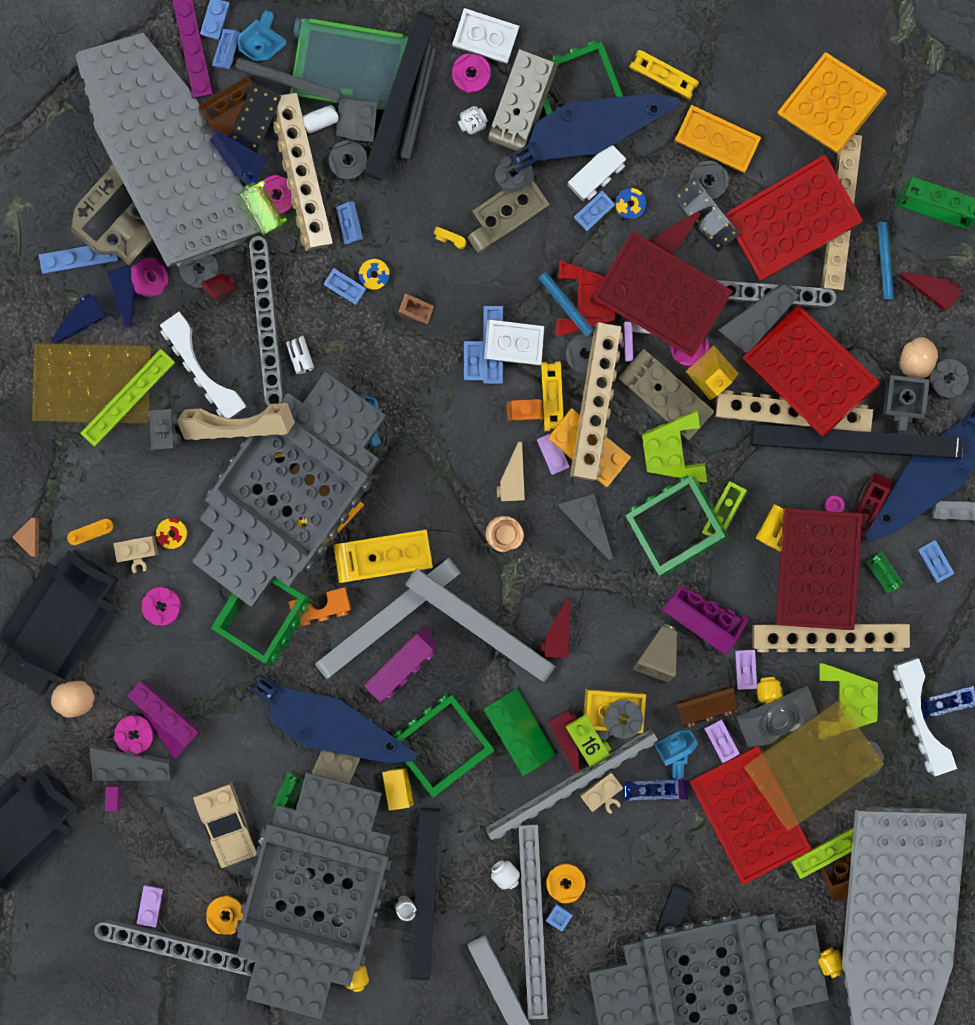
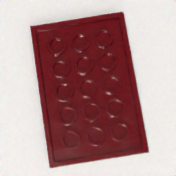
M632 231L595 292L593 299L692 358L733 290Z
M783 508L776 625L854 630L862 524L861 513Z

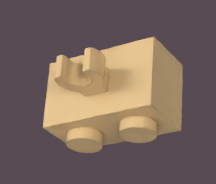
M155 536L113 543L117 562L134 561L132 564L133 573H137L136 567L139 564L142 565L143 571H147V564L142 558L158 555Z
M609 771L581 792L580 797L592 812L605 803L607 812L611 814L610 804L615 803L620 807L619 801L611 797L622 790L623 787L612 772Z

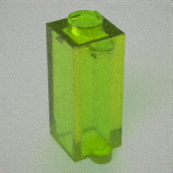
M261 181L258 184L252 182L244 187L245 191L240 195L262 233L267 234L283 225L287 220L281 217L263 186L265 182Z

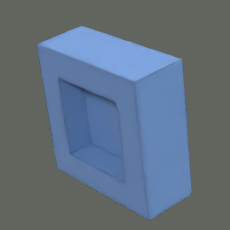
M556 904L547 917L546 922L563 931L573 914Z

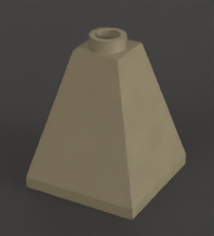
M665 624L664 627L660 628L634 665L633 670L667 683L675 677L677 632L674 627Z

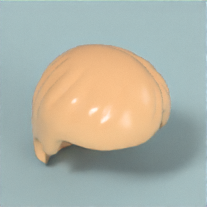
M918 337L908 342L902 350L899 363L903 374L911 378L924 379L928 377L938 359L937 348L932 341L925 337Z
M495 517L486 527V540L497 551L507 552L511 549H516L523 542V529L518 521L511 517Z
M71 681L65 684L62 683L55 688L51 697V705L57 713L66 718H72L89 712L93 707L95 697L93 690L86 682Z

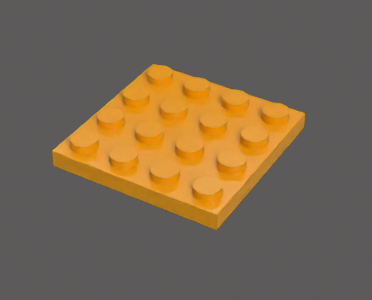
M825 52L777 113L780 117L839 155L887 95V92Z

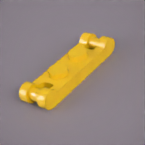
M641 50L637 51L636 59L629 66L631 70L654 80L688 100L691 99L692 91L694 88H697L699 81ZM643 60L648 62L646 68L641 66ZM682 81L687 83L685 89L680 87Z
M555 361L554 364L541 362L544 431L555 429L563 419L561 361ZM548 371H555V377H548ZM550 416H557L558 421L550 422Z

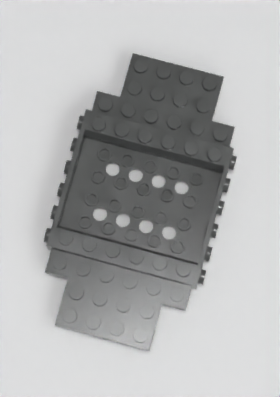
M324 372L303 403L290 393H287L281 403H288L295 422L289 433L285 435L250 436L244 440L238 454L234 455L229 461L227 470L219 475V481L207 493L208 497L205 501L210 505L200 520L214 531L192 562L251 607H255L275 577L291 587L301 573L310 572L315 567V561L318 556L324 554L327 549V543L336 537L339 526L348 520L349 512L359 504L360 496L371 487L373 477L370 474L380 461L366 447L388 416L327 372ZM279 452L285 455L282 463L275 461V456ZM294 463L300 466L297 474L290 472V466ZM309 474L315 477L312 485L305 483V478ZM256 484H261L263 487V491L259 495H255L253 492V487ZM324 485L330 488V493L327 496L320 494V488ZM271 495H275L278 499L277 504L274 506L268 504V498ZM286 506H290L293 510L292 515L289 517L283 515V509ZM301 517H305L308 521L305 528L298 526V520Z
M306 772L297 808L293 809L277 805L273 822H269L267 827L263 826L261 837L264 839L262 845H258L255 855L258 857L257 864H253L250 874L253 875L252 883H248L245 894H249L247 902L243 901L240 913H244L242 921L238 920L235 930L239 932L237 938L241 939L237 956L256 961L246 999L321 1019L331 982L348 987L351 986L354 971H358L360 965L364 966L367 955L363 953L365 946L369 947L372 936L368 935L369 930L375 926L377 917L373 916L375 909L379 910L382 898L378 896L380 890L384 891L387 879H384L385 871L389 872L392 860H388L390 854L386 853L391 835L372 830L382 792ZM288 863H294L297 866L295 873L290 874L286 871ZM307 868L315 870L316 875L314 878L309 879L305 876L304 872ZM326 873L333 874L334 882L331 884L325 883L323 876ZM350 878L353 881V887L350 889L344 888L342 886L343 879ZM279 900L285 901L287 904L286 910H277L276 902ZM296 906H303L306 913L303 916H297L294 911ZM320 910L324 913L322 921L314 919L313 914L315 911ZM334 916H341L343 918L341 926L333 925L332 918Z
M750 910L740 911L739 915L725 914L716 920L706 918L701 920L702 923L694 924V922L684 923L683 927L675 928V926L665 927L664 931H646L645 935L640 936V941L622 944L625 964L588 971L598 1025H795L792 1008L829 1000L825 976L818 963L821 954L815 924L811 923L778 931L773 912L756 915ZM719 947L726 948L727 952L724 957L720 958L716 955V950ZM687 955L689 957L687 965L682 966L679 964L680 956ZM722 966L730 968V973L727 976L720 975L719 971ZM685 974L692 975L693 979L690 984L682 982V977ZM732 985V994L725 995L723 993L724 986ZM688 993L696 995V1000L693 1003L686 1002L685 998ZM731 1003L737 1006V1010L733 1014H729L726 1011L727 1006ZM698 1012L699 1020L691 1022L689 1020L690 1013Z

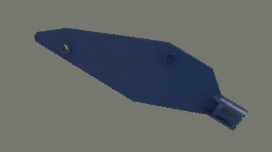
M643 94L569 102L537 121L529 144L508 156L512 159L525 150L527 151L526 154L512 162L515 166L529 157L532 159L517 168V171L520 172L538 160L598 154L678 107L680 100L677 97ZM650 107H655L656 113H652Z
M975 401L965 418L941 435V437L963 439L962 459L912 457L867 531L865 537L868 541L897 532L966 483L975 468V416L973 418L970 417L975 410ZM888 516L890 518V521L885 522L883 520V517Z
M262 674L259 677L273 688L270 690L257 680L255 684L268 693L267 697L254 687L250 688L251 691L269 703L274 725L305 747L385 763L415 761L417 758V754L340 699L282 688ZM393 744L394 748L390 751L387 750V745Z

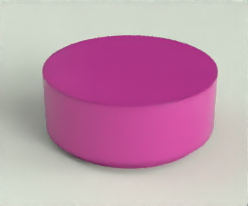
M830 496L824 503L825 510L831 512H842L845 506L843 499L839 496Z

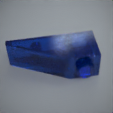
M216 130L210 142L233 173L244 183L253 185L258 179L267 159Z
M126 265L108 271L107 274L124 325L129 329L132 328L137 293L131 278V266Z
M88 294L79 299L80 302L74 306L51 339L54 344L68 339L107 317L96 296Z
M975 686L922 699L921 710L923 718L928 719L974 708Z
M670 779L625 782V801L688 800L687 780Z

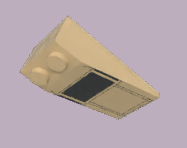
M232 782L193 797L221 868L256 855L257 850Z

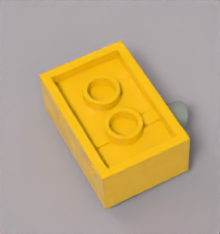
M585 689L584 715L586 714L600 739L605 740L612 735L605 728L603 721L606 709L612 702L626 699L634 702L641 709L643 723L641 730L637 733H643L646 694ZM625 713L620 714L621 718L618 719V722L626 724L628 715L625 716Z

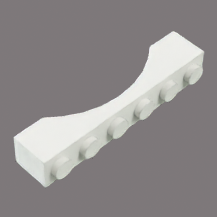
M180 312L160 324L163 329L160 331L166 340L170 339L174 344L171 348L177 356L181 355L185 360L183 365L188 372L192 371L195 374L194 381L200 388L204 387L207 392L205 394L206 398L211 404L213 402L218 407L216 412L220 417L232 419L247 409V406L236 391L216 384L201 369L193 351L192 328Z
M915 657L895 664L893 674L895 680L900 682L901 688L899 692L902 699H906L908 705L905 707L907 715L913 719L914 725H912L915 736L919 737L920 743L918 747L921 754H925L927 761L924 764L927 772L938 776L957 769L951 750L934 738L923 719L920 697L925 674L919 658Z

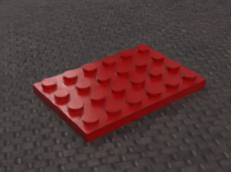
M826 155L819 157L724 214L739 231L740 234L736 238L761 282L864 222Z
M799 305L742 357L822 437L829 433L880 385V382Z
M758 746L689 780L742 885L812 850Z

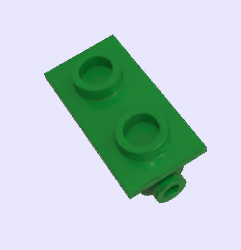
M882 551L866 561V564L887 594L892 590L898 589L903 583Z
M288 772L272 808L276 809L277 805L293 808L302 789L304 779Z

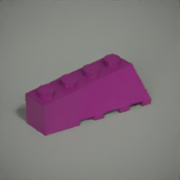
M680 585L669 597L662 609L723 654H726L737 642L749 620L745 616L741 618L734 615L735 612L730 609L724 610L718 607L716 602L703 600L701 595Z
M424 625L364 685L379 702L384 698L389 700L396 693L394 689L398 685L402 687L409 680L407 676L411 672L415 674L422 667L420 663L424 659L428 661L435 654L433 650L437 645L427 627Z
M144 680L140 681L127 695L138 705L175 760L201 731Z

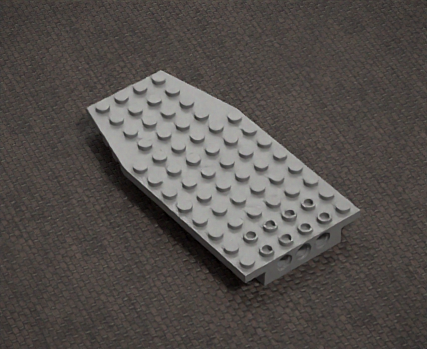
M144 33L82 50L75 55L81 78L84 79V90L89 98L90 112L95 120L93 122L95 130L168 267L174 264L180 267L241 245L247 238L263 233L266 230L217 136L200 109L197 99L193 98L192 91Z
M867 807V810H855L842 967L846 978L844 980L845 987L848 992L847 1001L851 1012V1025H934L953 968L966 825L965 813L944 812L940 809Z

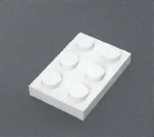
M464 8L452 46L508 64L519 26Z
M487 320L484 359L541 365L544 326Z

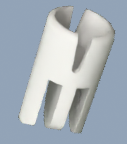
M331 105L302 116L308 134L338 122L336 109Z
M300 336L299 340L297 338L293 339L292 343L287 341L286 345L296 374L306 373L308 369L309 371L313 370L314 365L304 336Z
M407 896L398 897L399 902L395 903L394 906L398 917L404 921L412 920L416 915V907L412 900Z

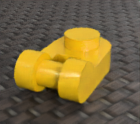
M435 227L433 232L436 235L435 239L444 243L447 240L452 241L459 249H464L467 246V241L462 236Z

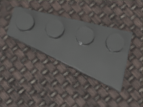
M783 282L764 295L762 299L748 306L742 313L735 315L729 322L718 327V330L748 353L799 295Z
M90 745L93 781H170V760L148 755L142 757L134 755L133 752L127 751L123 753L115 751L114 748L107 747V749L98 748V745Z

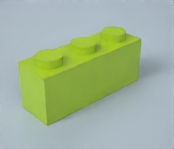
M730 481L714 509L726 531L747 493L746 489ZM708 520L702 531L708 537L716 533L710 520Z

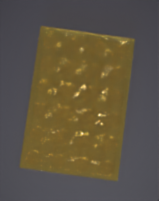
M34 343L32 421L91 422L151 359V346ZM150 390L119 423L149 424Z
M838 700L743 767L789 831L884 764L843 704Z

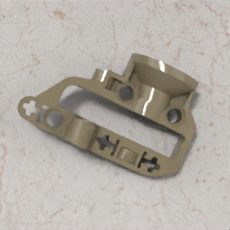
M112 164L109 170L74 209L71 231L98 255L116 254L130 266L154 241L142 217L134 215L133 209L136 208L134 202L98 241H94L83 231L86 225L97 215L100 208L106 202L108 203L124 186L114 164ZM111 183L112 187H109L104 193L105 185ZM87 207L86 215L79 217V211L83 212ZM110 236L115 237L117 244H109L107 238Z

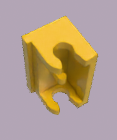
M403 767L382 772L389 811L413 806L414 802L408 768Z

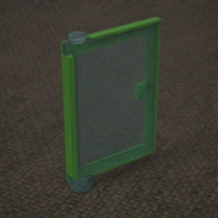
M296 17L293 37H298L299 41L293 76L342 92L343 97L378 100L377 110L384 111L409 36ZM291 87L290 94L297 93L298 97L339 103L337 101L321 97L294 87Z

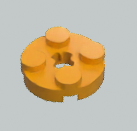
M568 863L559 864L549 871L546 880L547 890L554 899L561 903L574 902L585 889L584 875L575 865ZM563 878L571 880V885H568L569 888L560 885Z
M230 895L214 899L208 906L206 914L207 924L210 929L217 934H234L238 920L242 921L244 913H240L242 903ZM223 910L230 912L229 920L221 918Z

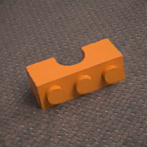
M346 587L326 592L328 602L323 609H316L310 603L309 610L302 616L299 627L311 624L310 620L318 619V622L328 620L329 615L336 614L337 617L348 615V611L352 609ZM298 599L289 601L290 610H292Z

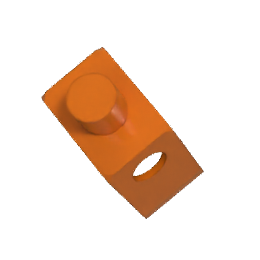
M513 400L506 402L507 422L544 420L543 400Z

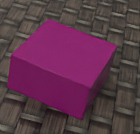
M109 784L106 786L105 811H118L121 809L122 784Z

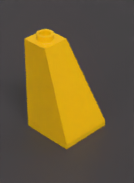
M714 345L686 371L710 400L725 390L739 374Z

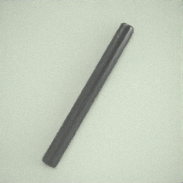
M431 46L426 47L400 153V157L403 159H410L436 52V49Z
M238 58L235 63V67L239 70L337 102L341 100L342 92L241 58Z

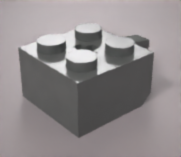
M894 375L887 376L883 415L894 416V421H898L897 431L906 432L908 422H912V418L924 419L929 388L928 379ZM905 393L906 396L910 398L906 402L905 399L902 398V395H904Z
M172 409L148 411L151 450H178V445H181V434L177 433L179 414H176V411Z

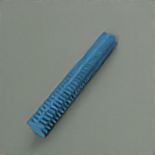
M879 222L877 227L879 230L878 239L880 242L883 299L892 300L895 297L892 294L894 293L892 292L894 290L892 286L894 285L891 282L893 281L891 280L893 278L891 274L893 273L890 270L892 269L890 268L892 263H890L891 258H889L891 257L889 256L891 254L889 253L891 252L889 251L890 246H888L890 245L888 244L890 239H888L889 234H887L889 233L887 232L889 227H887L888 222Z
M547 272L539 276L538 279L550 291L551 295L556 298L555 300L565 309L564 311L572 318L584 335L588 336L594 331H592L593 328L579 314L580 312L566 298V295L557 287L556 283L551 280L552 278L548 276Z

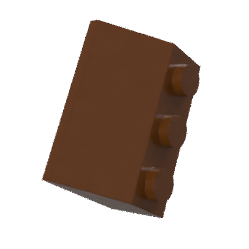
M249 76L199 105L219 140L229 137L234 129L253 85Z
M729 685L674 702L680 724L682 726L686 725V728L697 725L696 721L704 719L705 722L714 720L716 719L715 716L723 714V716L734 714V710L738 709L734 689Z
M852 852L819 869L833 903L848 897Z

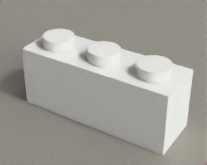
M612 145L598 153L568 182V186L583 202L586 199L590 201L597 194L596 189L599 186L605 187L611 181L610 176L614 172L618 174L625 168L626 158Z

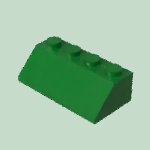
M517 688L483 707L523 776L556 755Z

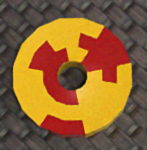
M168 518L158 525L156 530L157 540L165 548L176 549L185 543L187 528L182 521ZM170 530L175 531L174 537L169 536Z

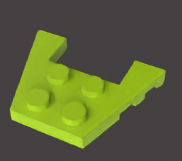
M698 409L691 411V413L685 416H680L672 422L664 423L642 433L647 472L678 478L688 475L689 477H696L699 482H707L705 463L684 464L680 434L682 430L700 428Z
M819 663V681H839V720L818 721V738L823 739L877 722L878 682Z

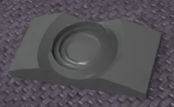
M808 686L736 718L747 746L756 747L772 744L777 738L787 732L803 730L816 720L819 715Z

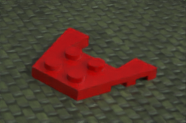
M559 261L558 279L579 280L577 310L584 317L585 321L591 327H594L597 323L615 321V311L593 299L604 276L589 272L564 261ZM557 319L556 337L581 330L572 319Z

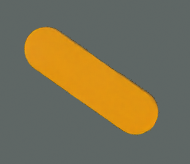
M103 519L76 529L68 534L67 540L71 545H78L102 536L113 530V522L109 519Z

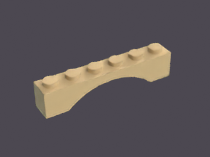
M288 403L270 404L258 415L244 419L219 417L203 409H186L177 420L185 440L285 435L289 433L295 423Z

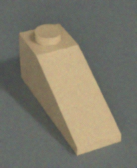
M518 442L501 479L500 486H497V498L501 497V501L525 500L522 442Z

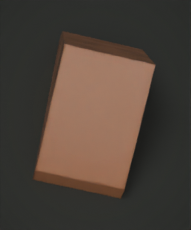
M405 294L399 314L428 324L434 306Z
M31 518L12 536L31 557L39 556V518Z

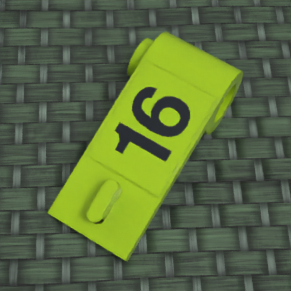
M586 714L565 726L590 767L610 756V746L606 740L601 741Z

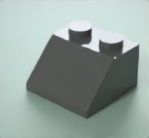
M342 96L338 106L336 135L354 140L373 142L375 139L378 100Z

